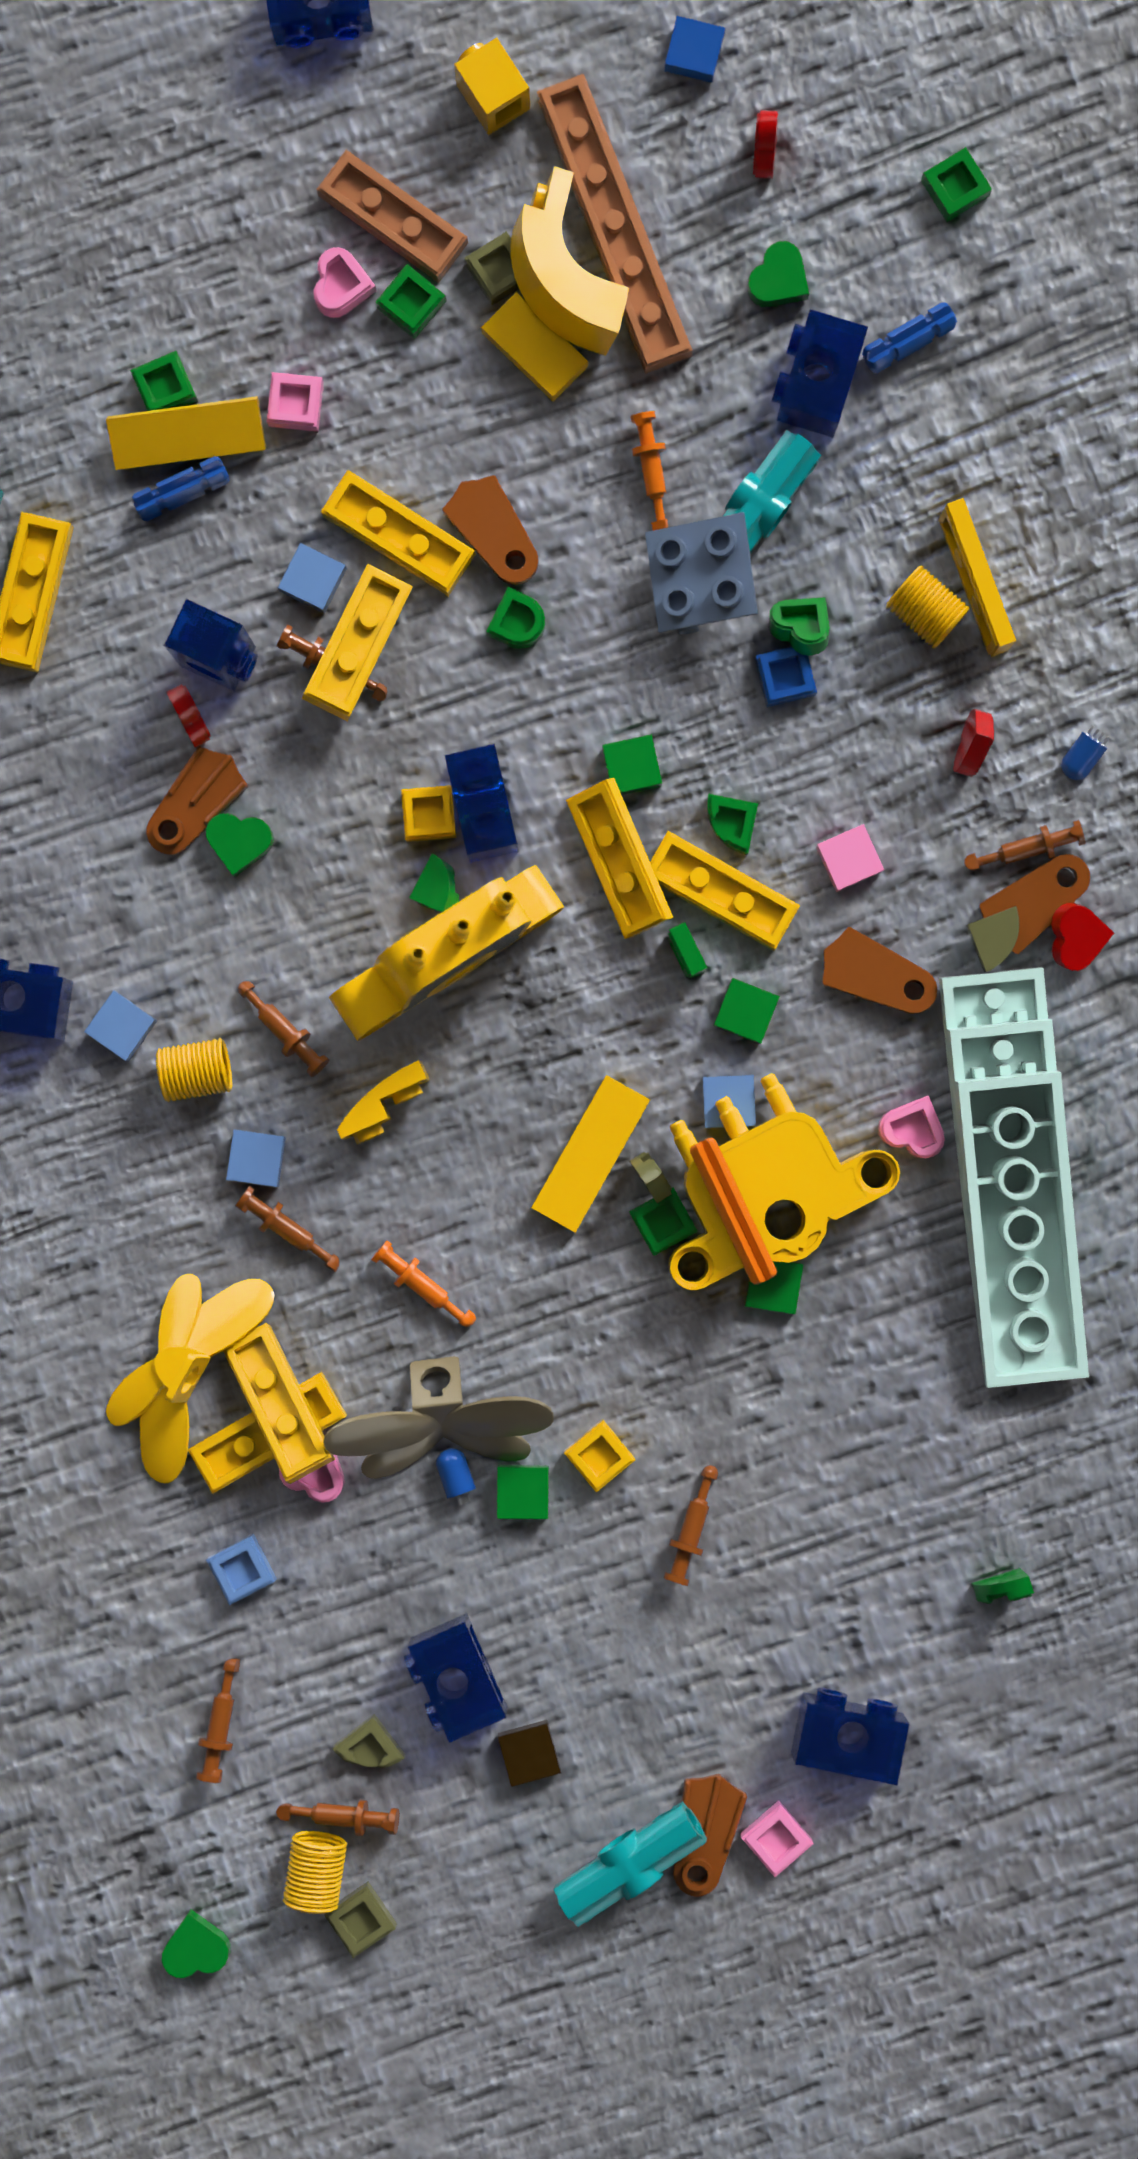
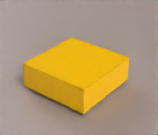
M452 785L401 789L406 842L456 838Z
M604 1419L564 1450V1454L596 1493L636 1460Z

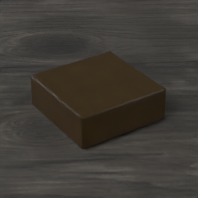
M548 1720L498 1733V1740L511 1787L561 1773Z

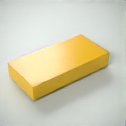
M517 292L481 327L482 334L553 402L588 367V360L567 340L549 329Z

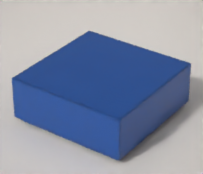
M677 16L664 71L713 83L725 36V27Z
M792 647L756 655L755 662L766 707L816 696L817 690L808 655H802Z

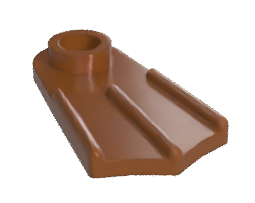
M492 475L479 480L462 481L453 497L443 507L445 516L502 581L513 585L529 581L538 569V554L496 476ZM513 556H520L525 560L523 567L517 570L510 569L506 563Z
M201 746L196 748L148 822L147 838L155 850L166 855H176L183 852L206 830L208 822L214 816L222 814L248 788V784L239 773L231 755L214 752ZM168 822L176 823L178 827L177 835L171 840H165L161 836V828Z
M1059 855L981 902L979 909L982 917L985 918L1016 906L1019 915V933L1011 952L1020 954L1051 925L1052 916L1056 909L1068 902L1074 903L1084 894L1090 883L1089 868L1081 858L1075 855ZM1062 868H1068L1074 874V882L1070 887H1063L1057 881V874Z
M847 927L839 938L823 951L824 973L822 984L824 986L909 1014H918L926 1011L932 1006L937 997L936 981L928 971L851 927ZM910 982L918 983L923 989L922 997L917 1000L907 998L904 993V986Z
M721 1774L702 1778H687L684 1781L682 1801L693 1811L699 1820L707 1841L704 1845L676 1862L673 1874L679 1889L685 1894L694 1897L707 1895L717 1886L747 1800V1793L732 1785ZM697 1865L704 1867L707 1871L704 1879L693 1881L687 1876L691 1867Z

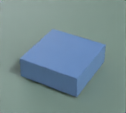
M300 543L278 589L281 593L325 614L347 568L345 564Z
M113 990L84 1032L124 1061L129 1062L158 1020Z
M754 1075L703 1077L705 1128H724L715 1102L726 1096L731 1099L734 1107L738 1109L746 1126H756Z
M234 1129L226 1180L279 1187L286 1137Z
M254 1533L206 1559L229 1606L275 1582L277 1579Z

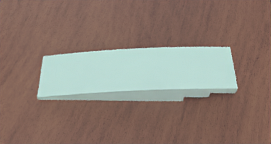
M1037 967L939 978L959 1177L985 1386L992 1388L1089 1377L1061 1072L1057 1071L1053 1023L1052 1019H1048L1044 968Z

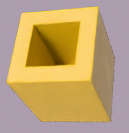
M497 37L485 45L483 43L474 44L461 54L458 62L454 64L456 86L488 135L530 110V88Z

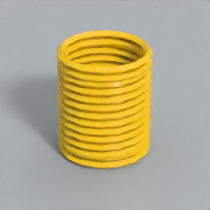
M923 565L917 567L887 602L886 609L890 608V612L895 613L898 619H902V623L906 622V626L914 629V633H917V636H921V639H925V643L932 645V648H936L966 615L970 605L966 606L965 601L961 602V598L953 595V591L950 592L946 585H942V581L938 582V578L930 575V571L924 569Z
M223 1039L207 1040V1042L202 1041V1043L198 1041L196 1044L193 1042L192 1044L187 1043V1045L182 1044V1046L177 1045L171 1048H158L156 1052V1068L160 1089L165 1101L170 1102L177 1099L181 1101V1099L186 1100L187 1098L191 1099L192 1097L196 1098L197 1096L201 1097L207 1094L212 1095V1093L216 1095L217 1092L221 1094L222 1092L225 1093L232 1090L230 1060Z
M301 1831L292 1836L287 1880L282 1900L287 1907L310 1914H326L338 1909L341 1879L343 1877L345 1853L348 1844L342 1837L320 1831Z

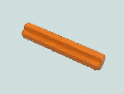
M707 1138L694 1144L690 1148V1153L750 1281L753 1284H760L773 1278L777 1274L776 1267L714 1138Z

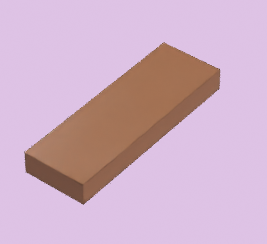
M345 150L317 188L320 198L438 283L468 244V237L348 150Z

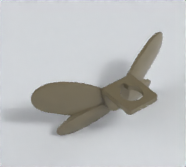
M452 1356L420 1360L410 1364L413 1412H377L346 1419L327 1431L323 1443L325 1449L334 1455H368L361 1465L362 1473L368 1478L378 1479L391 1476L409 1467L429 1452L443 1437L464 1449L484 1457L502 1461L523 1460L529 1456L531 1448L529 1443L521 1436L537 1433L548 1428L553 1423L554 1414L545 1403L532 1398L518 1396L496 1397L463 1405L459 1358ZM435 1371L444 1372L450 1376L449 1384L442 1389V1396L431 1397V1391L421 1385L424 1377Z

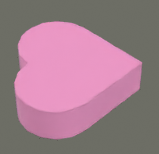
M331 248L320 256L318 261L320 280L314 288V300L318 310L324 316L330 318L342 317L377 292L375 284L347 250Z
M929 1095L888 1111L879 1121L878 1131L883 1142L890 1147H906L907 1151L914 1157L922 1159L934 1157L944 1146V1132Z
M334 1455L336 1460L292 1484L285 1481L279 1469V1477L286 1487L295 1491L305 1490L310 1498L321 1503L330 1502L337 1498L343 1490L345 1483L344 1474L337 1455Z

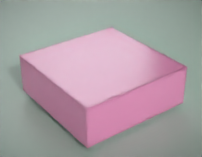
M272 372L267 413L268 427L318 432L324 385L322 377Z
M864 824L816 845L836 892L884 871Z
M779 1800L740 1833L742 1840L774 1877L778 1876L814 1844L812 1838Z

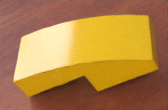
M417 1060L401 1068L372 1088L357 1102L338 1127L337 1131L340 1138L346 1140L354 1137L356 1144H360L385 1133L381 1124L392 1118L384 1100L392 1097L394 1104L398 1105L423 1094L420 1085L430 1081L423 1063Z

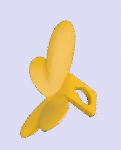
M194 1274L180 1276L169 1290L161 1311L158 1332V1354L154 1359L141 1365L123 1379L112 1393L106 1407L107 1418L115 1426L126 1425L140 1417L142 1462L145 1470L154 1480L164 1484L171 1483L182 1472L189 1445L187 1401L207 1367L211 1356L224 1351L243 1339L269 1314L274 1303V1292L272 1287L261 1279L240 1281L216 1294L203 1304L201 1283Z

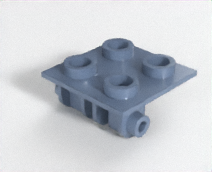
M744 512L645 532L659 633L679 630V634H691L699 631V625L758 614Z

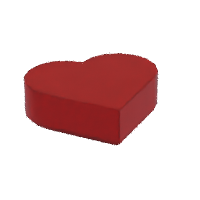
M760 110V113L758 112L753 163V175H755V178L773 179L778 134V111Z
M181 684L167 691L166 694L194 748L209 741L211 734L186 685L183 686Z
M972 709L969 713L955 756L954 772L973 777L978 773L994 741V720L992 714L977 709Z
M1068 902L1056 909L1052 916V930L1056 935L1052 946L1053 959L1058 965L1072 971L1085 969L1115 933L1087 907L1077 903Z

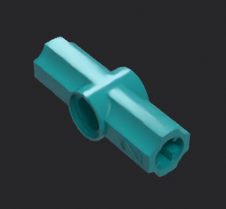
M786 430L755 473L750 472L743 479L725 507L726 512L723 516L744 512L750 554L762 537L767 539L778 526L792 504L791 498L800 486L804 484V481L816 468L821 458V454L814 448L812 443L801 435Z
M682 1801L678 1805H674L672 1809L656 1817L640 1830L636 1831L633 1828L618 1836L598 1852L596 1859L556 1884L553 1890L558 1898L559 1905L567 1918L579 1927L590 1921L600 1912H604L623 1897L626 1900H630L647 1890L663 1876L664 1870L704 1845L707 1837L693 1811Z

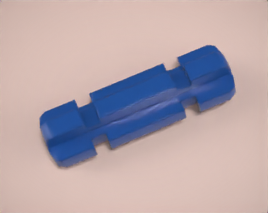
M941 302L927 310L928 314H926V317L920 314L887 333L884 341L879 338L865 346L862 356L869 370L872 373H879L890 367L893 359L900 361L933 342L932 339L935 335L940 338L955 328L957 319L951 307L946 302Z
M218 456L211 457L199 463L201 468L197 470L190 467L156 483L157 488L152 491L147 487L132 496V501L140 518L143 521L152 520L162 515L161 510L166 507L171 511L205 495L204 490L209 487L213 491L228 484L230 479L222 460Z

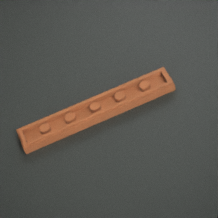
M584 74L537 91V100L565 170L574 173L571 186L608 281L629 288L623 319L645 374L691 357L693 350Z

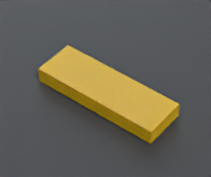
M258 396L114 415L106 418L115 470L266 449Z
M347 470L321 510L324 518L448 597L476 555L475 550Z
M964 498L947 503L938 520L987 653L994 657L1009 651L1016 642V638Z
M21 512L0 596V664L38 673L74 529L71 523Z
M367 563L302 696L303 700L348 722L413 586Z
M605 779L566 799L624 939L632 938L674 918L615 779Z
M667 831L650 861L660 887L773 951L777 948L800 907L794 901L670 831Z
M606 1075L531 1208L576 1233L650 1099Z
M268 1323L255 1328L243 1339L223 1351L287 1483L292 1484L336 1460L334 1455L329 1453L324 1447V1434Z
M322 1371L299 1384L321 1430L347 1416ZM253 1412L188 1449L212 1494L274 1459Z

